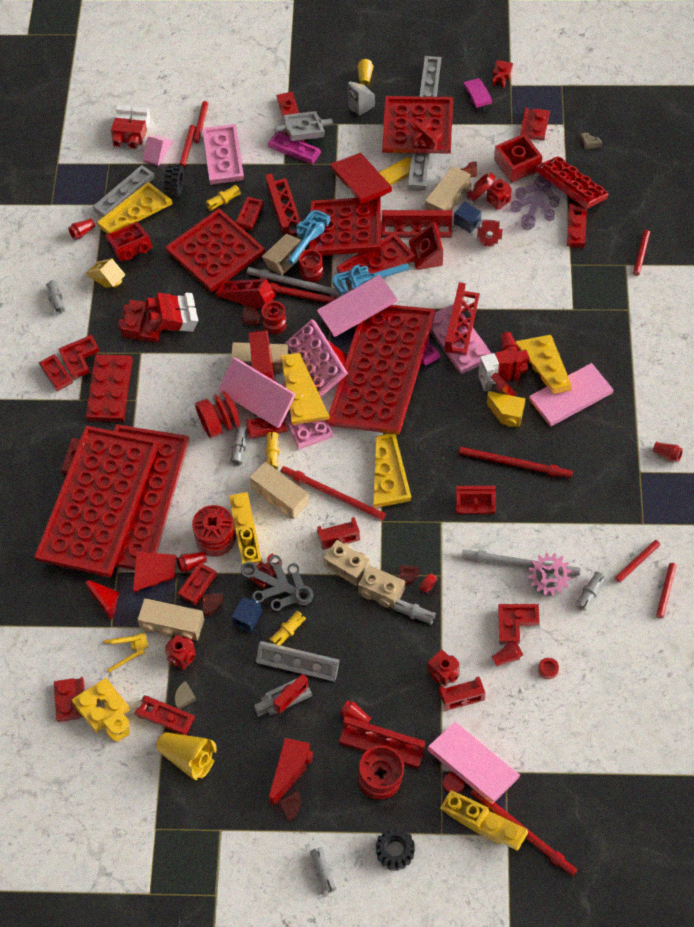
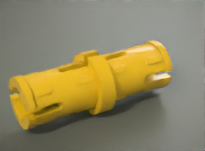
M236 185L224 192L220 191L217 196L206 201L207 207L210 211H213V209L222 204H228L229 200L241 195V192Z
M271 432L266 434V463L274 466V469L277 470L278 455L280 454L278 448L279 435L272 432L273 437H271Z
M296 611L286 623L280 625L281 628L269 638V641L280 646L289 636L294 635V631L306 618L299 611Z

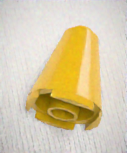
M166 732L160 735L156 742L157 751L194 780H198V777L201 779L205 777L214 763L212 753H216L217 749L213 740Z

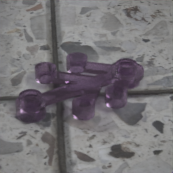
M541 175L535 178L533 184L517 188L515 196L520 200L511 203V211L514 213L520 212L521 207L531 203L528 214L523 215L521 219V225L525 230H531L535 226V213L538 205L545 213L544 218L547 221H552L555 218V211L549 205L556 208L560 203V198L550 189L551 182ZM536 190L535 194L526 197V193ZM543 192L549 198V205L542 197Z

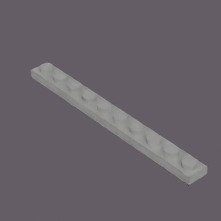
M425 56L420 97H437L441 57ZM412 153L408 189H426L430 153Z

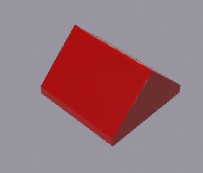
M433 221L409 240L411 251L415 254V267L418 270L443 266L444 250L436 222Z

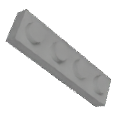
M141 165L93 206L94 211L104 217L144 184L151 182L155 178L154 173Z
M263 641L259 643L256 663L331 681L336 680L339 666L338 659Z

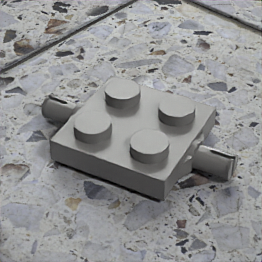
M316 111L283 115L284 124L275 125L276 133L286 131L291 141L324 137L325 131L323 126H332L333 121L332 118L322 120Z

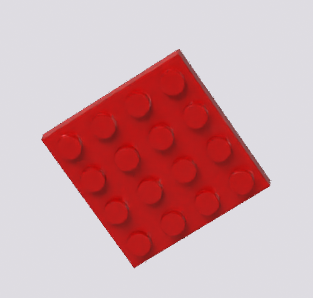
M385 96L382 153L451 154L453 97ZM427 119L432 125L431 132L436 129L442 132L443 139L437 143V149L434 152L428 146L423 147L421 145L416 147L413 145L412 141L414 138L412 134L415 129L413 125L415 120L421 123Z
M381 197L362 204L357 198L311 201V211L318 210L329 215L330 222L328 226H325L322 234L310 241L309 249L319 251L322 256L381 252Z
M221 209L214 211L165 247L166 252L211 293L265 254V248Z

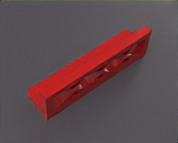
M272 174L265 175L266 186L282 235L297 236V230L290 231L289 226L291 224L297 225L301 221L287 179L274 181ZM284 185L285 188L281 192L277 190V186ZM282 198H286L289 200L287 205L282 204ZM286 211L294 213L291 218L286 217Z
M382 210V238H386L393 233L399 238H413L422 231V227H427L433 221L436 222L438 229L440 227H448V232L438 230L440 238H452V210ZM385 227H394L395 230L393 232H385ZM405 227L413 228L411 232H406L403 229Z
M458 283L445 339V352L467 356L480 293L466 291V283ZM464 298H474L475 301L467 305ZM468 311L471 317L464 320L461 314ZM465 326L468 331L461 335L457 329ZM460 340L464 344V349L453 347Z
M345 716L343 721L344 729L339 740L340 745L366 752L378 745L388 746L398 752L404 765L419 769L425 753V741Z

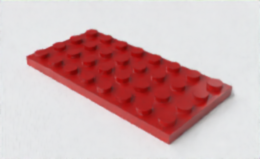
M390 305L357 325L344 365L348 374L338 383L329 411L330 420H326L329 426L400 435L435 318V309Z
M116 424L115 432L159 441V447L115 567L135 570L137 551L158 552L190 438L187 435Z
M86 426L35 554V560L111 578L159 447V441Z

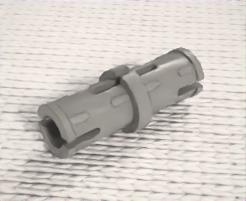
M51 280L46 284L49 292L48 299L52 303L53 312L55 314H62V311H65L62 302L63 296L59 292L57 281Z
M238 427L235 430L234 442L231 444L232 455L230 463L235 466L242 465L243 452L247 447L245 441L248 430L243 427Z
M595 571L589 583L583 587V593L575 603L578 609L587 611L593 598L597 597L598 590L606 579L605 576L601 578L602 573Z
M397 599L394 611L408 615L413 620L416 618L430 625L433 623L432 619L435 618V612L420 608L416 603L413 605Z
M318 847V851H316V848L311 850L310 855L316 868L315 874L320 879L323 893L328 894L329 888L331 892L335 891L337 887L331 875L332 868L327 863L323 847Z

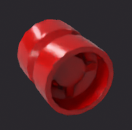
M314 249L303 251L299 256L301 278L311 283L321 280L323 277L321 253Z
M278 301L267 302L261 310L264 330H267L272 335L284 332L287 326L285 307Z

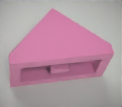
M158 135L148 136L143 162L159 166L173 140Z

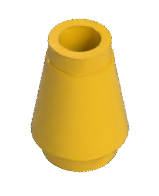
M363 59L359 61L357 70L360 84L366 86L370 83L373 65L370 60Z

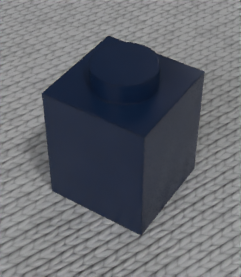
M464 202L454 212V224L471 234L482 223V211Z
M243 597L232 615L233 625L251 633L262 615L261 604L255 599Z

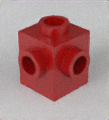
M499 178L487 189L486 201L495 209H501L511 202V186Z
M482 219V226L478 227L477 238H480V243H484V246H494V244H498V239L502 240L503 229H499V220ZM491 231L493 235H488L487 232Z
M178 634L174 639H170L165 646L167 661L182 670L193 661L196 655L194 643L189 638H182Z
M441 649L428 662L427 671L436 683H441L446 687L450 682L454 683L460 676V665L453 655L449 656Z

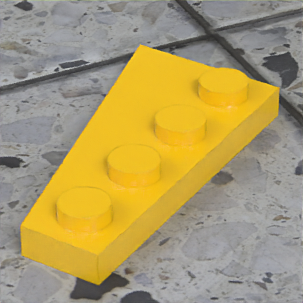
M147 182L101 218L97 225L108 234L172 205V200L151 183Z
M551 335L515 341L520 351L527 350L532 368L541 375L542 381L553 394L572 391L571 382Z
M300 353L281 355L286 388L296 394L289 408L292 425L330 420L329 414Z
M396 435L376 436L373 508L411 501V494Z

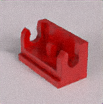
M456 486V514H495V486Z
M355 517L351 518V522L325 529H322L321 526L317 527L322 550L331 548L337 540L347 544L360 541V531Z
M479 676L475 677L473 681L447 688L441 686L439 689L445 711L485 701L486 692Z

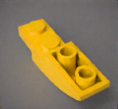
M248 492L229 495L242 565L245 562L260 563L262 559Z
M450 790L440 807L442 811L467 828L498 845L502 843L517 851L528 834L526 828L490 812L488 807Z

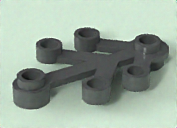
M273 555L269 559V564L274 568L278 579L257 570L253 562H245L241 566V574L244 578L251 579L254 577L274 586L264 591H255L253 593V599H255L256 594L262 595L261 600H256L259 603L282 592L291 594V596L282 600L274 599L271 602V609L275 612H279L282 607L293 603L308 605L313 599V591L310 587L303 584L299 574V566L296 563L289 564L287 572L293 577L296 587L288 584L281 566V558L278 555ZM277 558L279 563L274 565L271 560ZM290 567H296L297 571L295 573L290 572ZM251 568L253 572L251 574H247L245 572V569ZM304 592L307 594V598L301 599L299 594ZM279 602L280 608H274L273 603Z

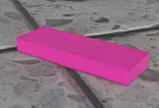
M275 132L268 142L269 148L312 165L321 153L319 148L301 141H291L290 137Z

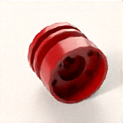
M226 391L220 392V398L217 394L213 395V405L207 398L195 403L198 418L209 439L222 435L221 425L227 431H231L232 426L234 428L240 427L237 408Z
M209 505L198 510L192 521L198 549L201 552L204 551L207 556L213 557L228 553L236 541L233 518L230 512L218 505Z
M379 745L370 748L363 754L359 763L357 781L360 789L366 796L384 800L392 797L398 791L404 774V763L401 756L396 750L388 746ZM377 773H380L383 779H379Z

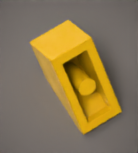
M113 259L98 261L86 272L87 276L105 288L117 287L125 276Z
M488 391L487 405L500 423L510 427H520L525 407V398Z

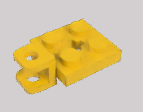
M107 678L72 699V704L95 733L104 728V731L114 742H119L130 734L129 721L125 716L130 711V707ZM98 702H105V708L103 709L101 707L96 708L95 706H97Z

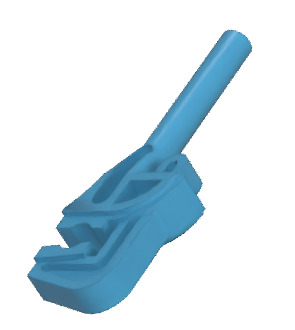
M314 210L308 214L304 221L296 225L297 237L303 239L287 260L289 265L295 263L310 241L324 232L325 226H328L330 222L329 215Z
M406 263L376 273H368V267L356 265L350 271L336 274L333 277V286L340 295H345L348 293L346 281H349V285L353 290L378 275L384 278L409 270V265Z

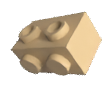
M289 234L284 235L262 256L268 269L280 275H283L293 265H289L287 260L301 240Z
M338 540L323 557L324 567L355 586L359 584L370 565V560L364 553H358L349 544L341 543Z
M369 565L358 584L359 594L365 599L377 601L383 607L394 609L397 599H400L405 591V581Z

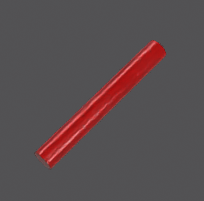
M203 101L193 138V142L196 144L200 142L209 105L207 101Z
M195 125L189 126L179 162V165H182L183 168L186 166L196 130Z
M644 230L633 270V274L639 276L650 235L649 230Z
M654 540L614 577L615 580L621 583L660 546L659 541Z
M669 563L656 612V617L660 619L664 618L677 567L675 563Z

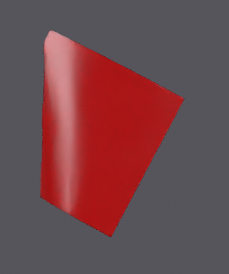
M137 551L133 592L137 593L139 589L148 586L154 587L160 582L173 580L175 577L176 555Z

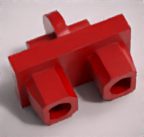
M427 119L421 123L415 120L413 122L415 129L412 134L414 138L412 141L413 145L416 147L421 145L423 147L428 146L434 152L437 149V143L443 139L442 132L438 129L431 132L432 125Z

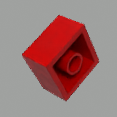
M525 133L495 146L494 160L511 183L536 173V166L542 163L543 156Z

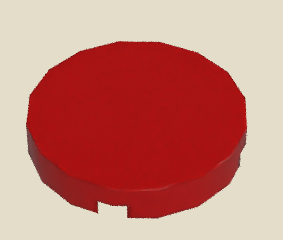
M492 172L484 174L474 184L473 191L471 189L468 191L466 198L470 202L479 198L493 183L495 175Z

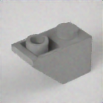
M351 81L348 83V106L351 111L356 112L360 116L375 107V94L365 85Z

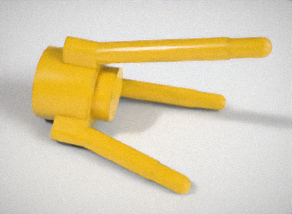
M145 633L103 641L104 644L130 642L131 649L136 650L135 653L108 668L107 672L109 673L133 658L145 654L144 649L149 648Z

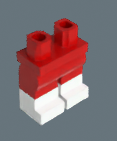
M117 105L115 120L111 127L114 147H121L122 143H128V147L137 149L138 145H143V139L151 120L149 108L134 106L132 110V106Z
M157 293L155 298L146 299V310H154V312H149L148 314L149 324L157 325L158 330L194 331L198 317L196 308H194L195 303L192 293H185L184 296Z
M512 347L510 350L481 356L478 378L484 391L491 390L492 385L496 384L491 378L494 373H497L506 383L512 379L514 382L518 381L520 374L527 373V362L530 361L527 350L517 351L516 347Z

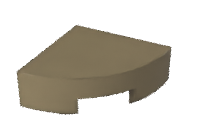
M581 133L580 138L585 150L602 147V141L598 137L589 135L590 133Z
M186 681L179 686L175 694V703L178 709L196 701V697Z

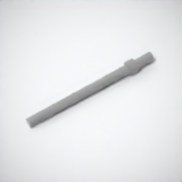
M250 267L247 269V274L260 277V279H267V281L269 279L338 297L343 296L335 288L271 273L270 270L266 269L258 270Z
M462 549L461 557L477 559V562L485 563V561L534 568L533 560L490 554L483 550H478L477 552ZM543 562L542 564L552 566L553 563ZM560 566L558 572L563 573L562 567ZM566 566V569L572 570L568 574L580 576L581 568Z

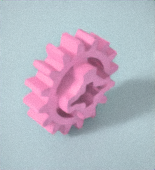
M547 552L545 553V558L538 555L539 561H532L534 568H529L528 570L533 572V575L528 576V578L534 580L531 586H538L537 592L542 589L544 590V595L550 591L551 595L554 596L555 590L562 593L561 587H568L565 582L566 580H571L567 574L572 572V570L566 569L569 563L563 564V556L557 559L556 553L549 557ZM545 561H555L552 566L542 564ZM560 566L563 570V579L558 575ZM542 568L548 571L553 569V575L558 580H556L555 578L546 579L545 577L547 574L544 570H542ZM537 570L540 571L542 575V579L540 582L537 580L536 577ZM549 582L558 584L553 588L545 587Z

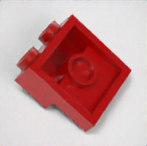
M137 221L105 235L120 261L130 260L134 255L146 253L150 248H153L149 235Z
M130 300L129 304H125L123 309L125 317L120 319L118 327L124 338L158 343L161 330H158L157 325L148 323L149 312H154V310H146L145 302Z

